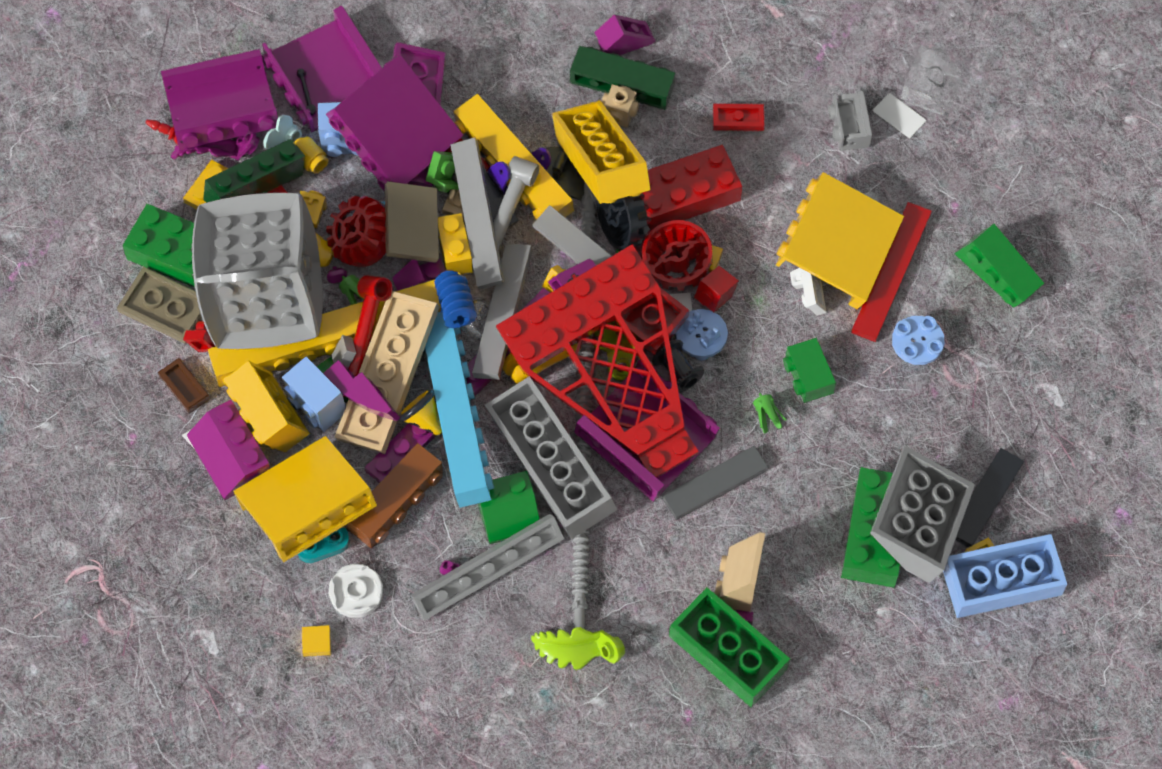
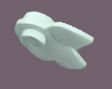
M281 115L277 119L276 128L271 129L266 134L263 142L264 148L268 150L289 139L295 142L298 138L302 137V132L298 129L297 125L293 124L292 117Z

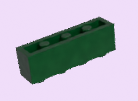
M579 45L570 69V83L603 93H609L612 84L619 87L626 86L636 92V102L666 110L675 86L676 73L664 67L658 68L647 65L640 60L633 61L623 58L618 54H608L594 47Z
M291 139L284 141L206 179L203 200L208 203L236 196L267 193L302 176L305 155Z

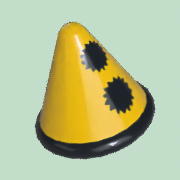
M427 390L422 393L399 415L400 421L407 422L435 435L442 433L433 390Z

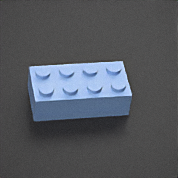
M1052 534L951 555L943 571L957 618L1062 596L1067 586Z

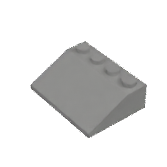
M904 446L870 534L906 571L930 583L945 569L975 484Z

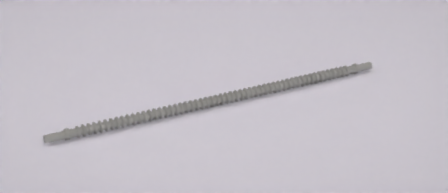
M585 182L584 196L582 197L584 209L581 211L583 215L581 217L583 222L581 224V231L596 242V230L594 229L597 227L595 224L597 211L594 208L597 198ZM594 333L586 338L593 339ZM582 342L579 355L592 358L594 356L593 352H591L594 349L593 345ZM580 361L587 373L590 374L592 363ZM580 373L577 374V377L580 380L582 376L580 375ZM583 385L577 389V392H579L576 396L579 400L577 404L589 413H592L593 410L590 407L593 403L590 400L593 396L590 394L591 391L588 386ZM578 413L576 419L579 420L582 415ZM577 436L575 440L579 443L576 446L589 464L591 463L589 458L592 454L589 451L591 447ZM585 530L573 539V542L576 543L573 546V549L576 551L573 553V557L576 559L572 562L575 565L572 569L575 573L572 576V579L575 580L572 583V586L575 588L572 590V594L575 595L572 611H574V628L581 627L585 629V611L588 609L585 596L589 593L585 589L589 586L586 582L589 579V576L586 575L589 572V569L586 567L589 564V561L586 560L589 557V553L586 551L590 548L586 545L590 541L587 538L590 534L588 530Z

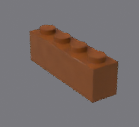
M417 443L372 491L377 506L346 524L347 529L371 549L376 543H382L389 534L388 530L394 524H400L407 515L406 511L412 505H418L425 496L424 492L430 486L434 487L442 479V462Z

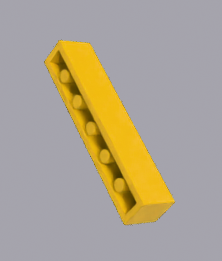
M478 94L453 111L455 125L462 134H466L470 139L475 137L478 140L479 151L486 156L485 161L490 167L500 161L509 166L514 156L540 166L533 186L525 185L520 197V202L524 206L529 205L534 210L532 213L536 220L549 205L564 217H567L574 211L573 200ZM509 179V180L507 181V183H506V186H507V187L509 186V183H510L511 179Z

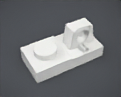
M801 268L790 272L792 286L796 289H804V294H802L804 306L817 316L827 313L821 279Z

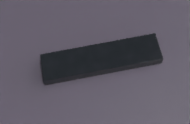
M1000 448L970 497L955 540L967 547L974 545L1022 467L1024 460Z

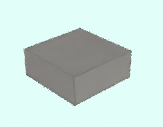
M342 335L332 353V359L334 363L339 360L349 368L356 355V350L352 337Z

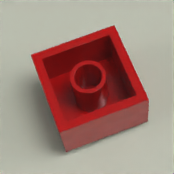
M660 287L670 341L689 317V309ZM656 297L622 316L638 342H643L662 330ZM661 338L645 349L655 355L665 345L664 339Z

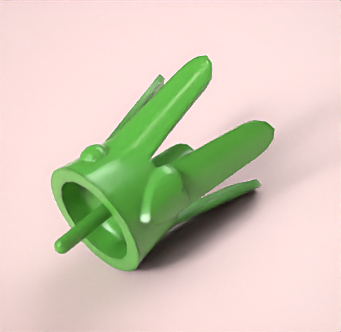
M350 275L346 278L343 276L339 289L347 296L350 304H357L353 294H356L364 301V298L360 297L357 291L360 279L355 275Z
M759 393L760 397L753 401V405L758 412L760 428H762L765 434L767 433L768 427L765 414L767 413L774 425L781 429L782 424L776 411L785 421L787 419L775 406L773 396Z

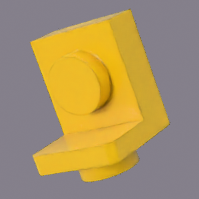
M313 190L308 192L300 191L309 210L314 228H317L323 210L326 211L327 208L326 197Z

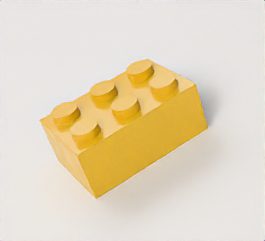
M247 361L224 379L228 386L226 391L229 397L241 407L240 415L247 423L252 425L254 429L252 434L261 445L265 444L273 450L277 449L286 453L310 434L271 371Z

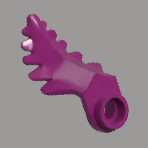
M256 133L239 136L237 141L226 139L179 150L178 145H176L171 158L175 160L185 153L191 154L197 151L198 154L210 152L215 157H231L239 160L245 153L248 155L252 154L257 148L260 139L256 136Z

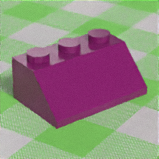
M231 399L207 411L187 434L189 441L224 501L235 495L234 490L270 469L268 460Z

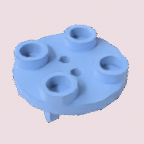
M705 309L690 311L689 317L675 333L676 340L683 342L681 348L683 352L701 361L719 353L725 346L728 336L726 323L721 316Z
M931 316L907 317L896 324L892 334V346L896 354L905 362L914 365H925L935 361L941 355L945 344L944 333L936 320Z

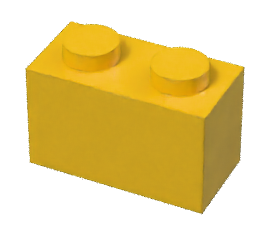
M462 213L438 217V238L445 270L460 272V274L472 273V257Z

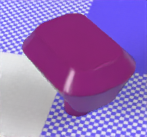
M333 266L332 270L328 271L327 281L332 284L342 282L343 276L345 278L348 277L347 271Z
M444 560L439 570L441 574L445 575L461 565L450 560Z

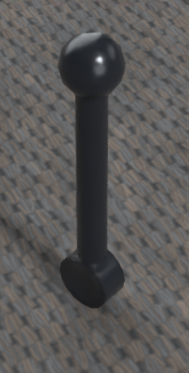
M298 69L296 75L301 80L307 103L306 109H309L311 116L316 114V107L312 105L305 80L306 71Z

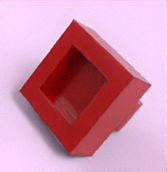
M203 321L197 322L196 330H186L183 340L197 352H208V349L215 347Z

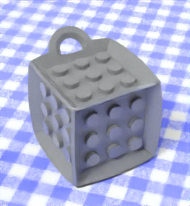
M299 193L250 194L199 205L195 216L192 237L193 276L200 313L215 347L220 349L264 348L316 338L320 332L322 319V275L315 229L302 195Z

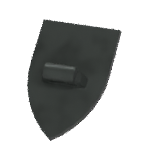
M562 147L546 148L551 155V164L546 171L570 198L582 201L585 183L582 176Z

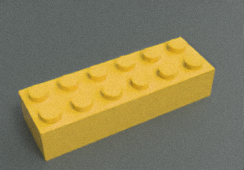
M601 100L552 113L557 142L600 204L613 203L617 199L627 196H638L642 192L650 190L646 161Z

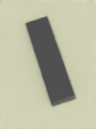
M753 446L664 494L662 499L674 518L678 520L768 471V466L756 447Z

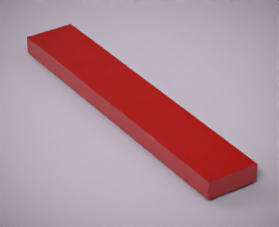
M907 202L902 214L904 218L867 301L861 307L852 328V334L876 343L930 218L931 210Z

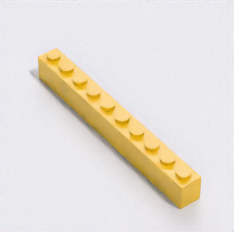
M435 280L396 291L401 294L435 302L440 306L435 288ZM380 301L371 339L386 301ZM363 302L322 314L320 332L316 338L264 348L220 349L213 347L208 349L219 387H228L224 379L247 361L253 362L269 371H283L291 365L299 363L305 357L312 362L317 357L332 355L342 335L352 337L354 341Z

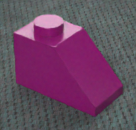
M616 14L594 32L599 41L598 45L603 52L614 53L620 56L652 45L655 42L646 21Z

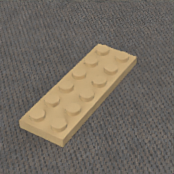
M392 291L390 298L385 302L359 373L363 372L372 380L390 405L400 415L440 306L435 302ZM349 399L335 438L345 443L385 454L397 421L373 414Z

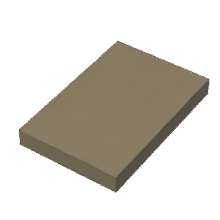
M387 181L385 184L386 256L437 262L439 259L437 188Z
M144 266L117 307L119 313L186 344L183 340L186 330H195L197 322L202 319L195 290Z

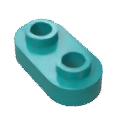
M341 527L313 544V549H305L297 555L305 563H315L340 554L349 546V534L344 527ZM333 535L340 536L336 541L330 539Z

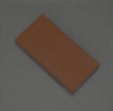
M180 358L158 372L161 380L189 414L211 399L207 391Z

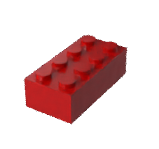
M722 144L648 169L650 190L642 192L645 195L643 199L644 204L649 206L646 212L651 221L647 226L650 229L649 232H651L656 226L664 222L687 220L741 201L743 186Z

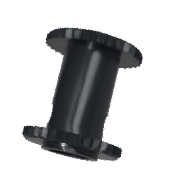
M673 340L670 342L678 392L682 393L694 386L702 378L704 369L702 367L693 369L680 352L683 342L681 340ZM664 345L653 356L652 363L655 366L663 364L669 371Z

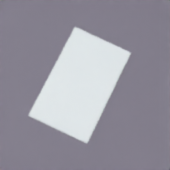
M891 93L872 110L909 139L927 121Z

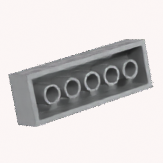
M530 376L485 404L491 418L571 539L617 511L611 496Z

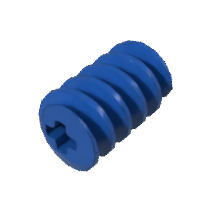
M447 270L440 273L434 282L445 326L455 329L471 324L477 318V312L472 302L473 298L470 294L468 279L455 271Z

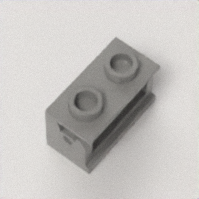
M858 91V93L838 96V101L836 94H833L832 104L828 105V115L830 120H834L835 126L832 127V136L834 142L838 141L839 151L869 148L872 132L864 92Z

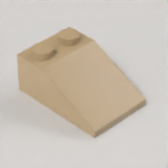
M759 532L730 546L728 556L722 555L719 571L724 572L723 581L717 580L715 594L733 610L751 611L765 533Z

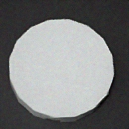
M350 564L339 569L337 574L331 579L329 583V597L333 607L340 614L349 618H361L371 614L379 607L383 599V584L376 571L374 572L364 564Z

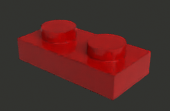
M713 104V131H764V104Z

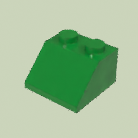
M527 471L492 479L494 489L489 490L491 500L478 503L489 545L504 541L540 520Z

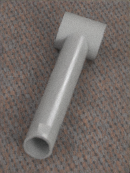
M514 156L509 163V179L511 181L493 221L498 250L525 185L533 186L539 173L540 166L538 164Z

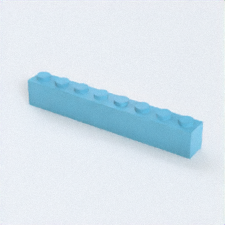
M438 312L425 349L454 493L459 508L490 501L489 490L494 489L491 474H486L485 467L489 466L486 450L481 451L480 444L484 443L481 427L476 428L475 424L480 419L476 405H471V400L475 399L472 384H467L466 378L470 377V371L467 361L462 362L461 356L466 355L463 341H458L457 335L461 334V329L445 326L443 313Z

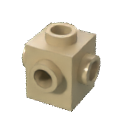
M612 84L610 92H605L602 98L603 105L618 125L628 128L631 118L636 116L639 108V103L636 102V92L626 86L619 87Z

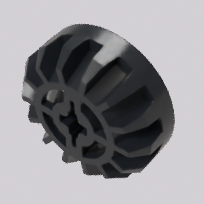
M644 193L634 197H623L613 203L600 204L598 200L596 201L601 228L607 240L614 248L623 250L632 244L633 246L641 245L649 233L650 229L647 225L651 218L647 216L646 210L649 209V206L644 204Z

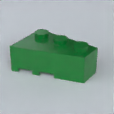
M994 223L976 234L954 253L1013 308L1023 303L1044 284Z

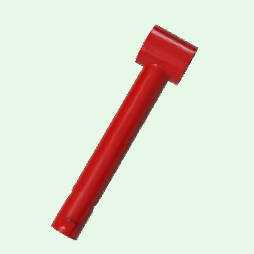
M365 275L359 280L357 285L358 294L364 298L353 341L356 355L349 366V370L355 377L360 371L369 347L380 301L388 300L392 294V283L384 277Z

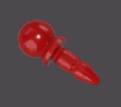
M148 119L145 121L153 130H158L165 135L168 134V140L173 139L178 145L174 125L170 127V125L160 123L158 120Z

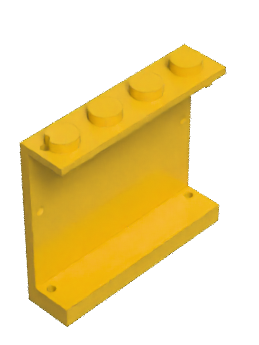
M822 172L817 179L812 178L806 188V192L809 194L806 200L802 199L797 207L796 213L799 216L796 221L792 220L786 231V234L789 235L787 241H783L777 250L776 255L779 256L776 266L779 267L785 260L851 295L852 297L848 305L858 309L867 301L904 216Z
M326 436L233 491L243 511L247 509L272 541L278 556L283 562L377 506L370 487Z

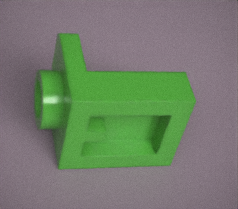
M434 151L426 181L434 184L437 190L447 193L450 192V189L459 190L458 183L451 180L455 171L452 152Z

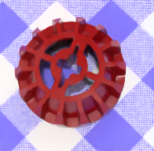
M352 196L348 199V202L342 201L338 205L339 213L332 212L330 215L334 219L333 226L326 227V232L331 235L327 238L326 242L328 247H332L331 252L335 258L350 266L364 268L375 264L386 254L385 205L368 196ZM351 211H355L353 216L347 217Z
M672 220L656 226L647 235L642 247V258L655 281L662 284L663 289L669 290L670 287H677L678 291H684L685 286L692 285L695 287L699 284L701 278L709 274V268L713 264L712 244L706 232L698 225L684 220ZM696 258L695 268L689 274L687 269L690 261ZM671 271L674 272V273H682V272H683V274H684L685 276H684V277H672V276H669V275H667V274H668L669 272H671Z

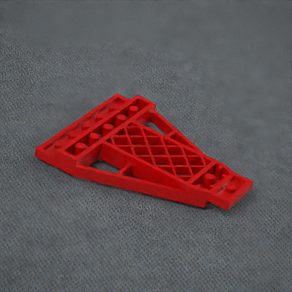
M633 244L496 325V329L508 346L510 353L523 374H526L528 377L530 376L531 379L580 415H585L602 431L639 458L642 465L656 478L661 477L699 454L698 449L684 427L661 290ZM656 297L662 330L645 341L638 342L622 316ZM613 321H616L617 324H618V326L609 325V324L612 323ZM605 329L619 332L616 345L602 342ZM600 330L598 341L586 338ZM623 334L632 348L620 346ZM661 338L664 339L672 383L671 389L666 388L644 353L646 347ZM582 342L596 345L594 358L579 355ZM578 343L575 353L571 346ZM600 347L615 350L612 363L597 360ZM566 351L582 377L580 380L559 391L532 370L561 352ZM618 351L633 354L630 367L615 364ZM637 356L647 371L634 368ZM580 361L592 363L590 374L587 373ZM596 365L610 368L607 381L593 378ZM614 369L629 372L626 385L611 382ZM632 373L647 376L644 389L629 386ZM650 378H652L660 393L648 390ZM594 383L606 386L603 397ZM583 385L588 386L611 425L604 424L566 395ZM609 387L624 390L621 403L606 400ZM628 391L643 394L640 407L625 404ZM646 395L661 398L658 412L643 408ZM664 400L668 404L665 408H663ZM608 405L620 408L617 419ZM623 409L638 412L635 425L620 422ZM642 413L652 415L640 422Z

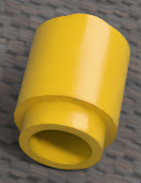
M309 136L300 137L294 142L305 155L304 168L307 171L317 174L327 166L329 159L326 157V153Z

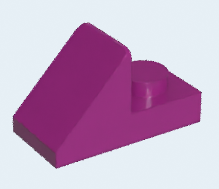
M441 258L437 262H428L422 265H418L417 260H411L392 277L396 290L399 291L435 280L440 273L446 270Z

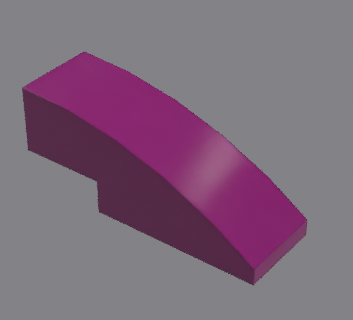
M338 360L323 373L341 393L363 409L383 418L395 421L400 419V416L363 372L355 377L349 368Z

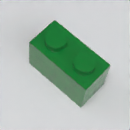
M817 337L788 346L783 363L787 373H792L794 378L793 387L797 396L801 395L803 402L807 403L834 394L836 381Z

